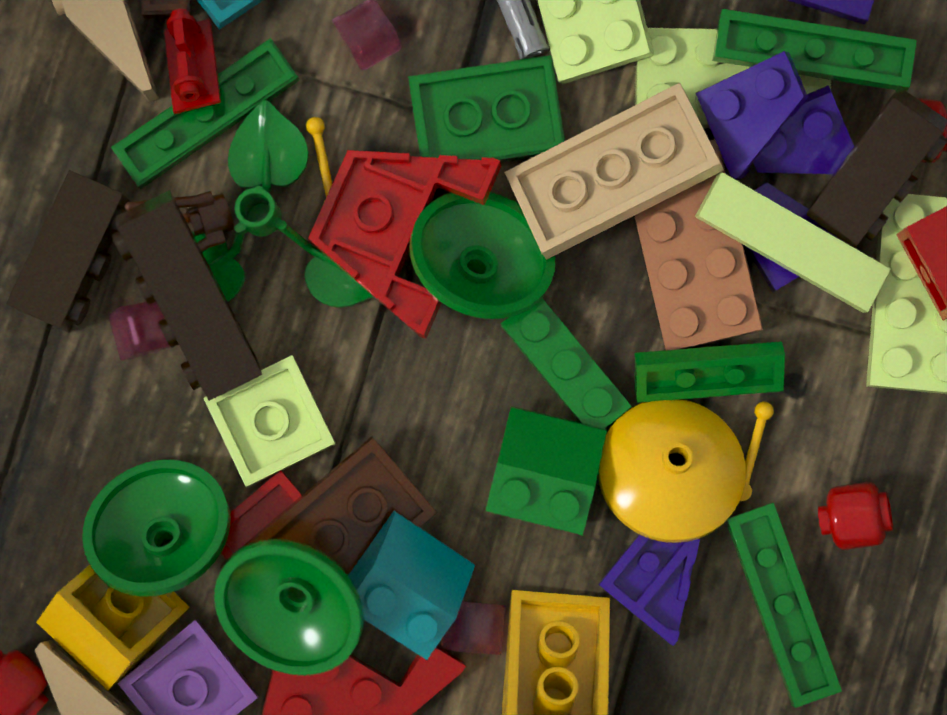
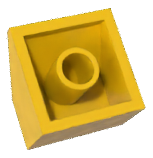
M89 565L56 593L36 623L109 691L143 659L190 607L174 591L157 596H135L117 591L104 583Z

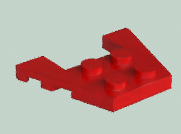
M347 150L308 239L417 335L426 339L442 302L435 298L425 287L398 277L410 251V237L415 222L423 209L431 203L437 188L485 206L502 167L501 162L498 159L482 157V160L458 159V156L439 155L438 158L410 156L409 153Z
M436 646L427 660L417 654L400 682L394 681L353 655H350L339 666L314 675H293L272 670L262 715H412L464 671L466 665L462 660Z

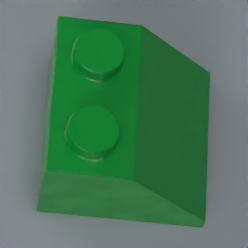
M511 406L485 511L583 535L595 490L607 429Z

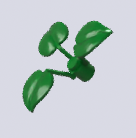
M267 100L262 101L244 119L232 140L228 153L230 175L238 186L247 189L239 195L235 203V213L240 222L234 227L236 234L233 245L229 249L226 242L210 247L202 252L227 301L229 302L235 298L245 283V271L233 259L241 251L245 234L249 232L252 235L263 237L274 233L276 230L284 233L307 253L314 256L305 268L304 277L310 293L319 302L330 307L343 308L351 307L374 298L317 247L309 243L282 220L281 210L269 194L271 192V185L286 187L295 183L306 170L309 161V151L306 140L299 129ZM202 234L196 236L195 239L199 242L204 239V236Z

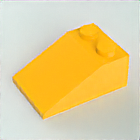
M512 590L502 715H608L610 598Z

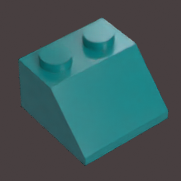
M394 510L348 577L360 596L364 620L427 660L455 621L475 564Z

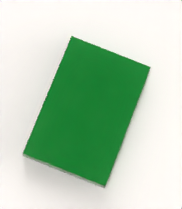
M552 55L408 76L420 157L438 158L439 155L458 156V159L482 160V157L498 159L500 162L533 158L565 141Z

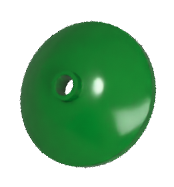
M490 192L485 206L454 193L445 194L432 201L423 209L411 233L410 258L418 278L425 288L440 302L465 315L483 319H503L522 314L535 306L543 298L554 276L555 256L547 260L545 259L520 205L499 194Z
M155 460L134 466L111 480L92 502L83 526L82 540L84 553L97 576L108 586L122 593L135 596H157L179 590L202 576L221 554L229 535L231 523L228 500L214 477L206 470L192 463L180 460ZM173 539L169 544L160 547L164 541Z
M284 540L256 542L237 551L226 562L217 578L214 601L217 616L224 631L243 653L265 667L293 675L323 673L343 663L351 655L361 637L364 613L360 596L354 584L334 561L313 548Z

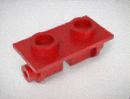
M187 9L173 10L171 17L167 20V30H164L174 114L221 103L210 18L196 21Z

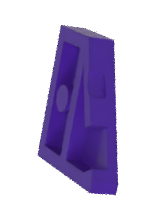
M829 85L807 94L809 98L794 116L787 119L781 127V132L770 146L765 147L753 161L757 172L834 174L853 149L854 144Z
M638 534L598 585L665 641L674 646L679 638L680 622L684 604L688 597L691 583L690 577L693 564L696 561L700 539L668 543L649 539Z

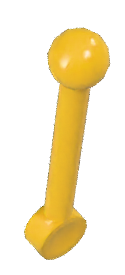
M312 117L306 123V130L313 136L325 196L327 197L333 182L322 136L325 123L319 117Z
M765 401L759 402L755 407L754 413L757 420L745 460L746 480L740 501L748 500L752 494L749 482L766 421L774 414L773 406Z

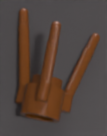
M211 191L195 196L174 197L179 208H186V213L183 216L186 222L189 223L194 237L203 234L204 239L197 242L202 252L210 247L226 243L223 233L234 230V225L223 193L213 196ZM148 200L127 202L125 209L128 211Z

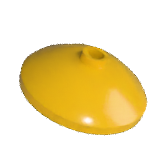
M660 400L636 405L622 414L610 427L604 442L598 480L606 503L624 525L649 539L668 543H680L702 538L714 532L728 520L740 502L744 491L746 464L737 437L731 428L714 412L688 400ZM671 453L682 455L685 459V464L682 466L673 465L669 461L668 455Z

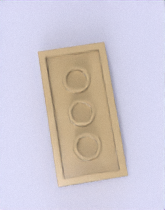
M678 83L504 173L538 247L547 260L724 171L681 83Z

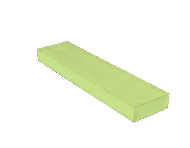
M723 172L717 174L695 215L697 219L862 313L869 312L891 270Z

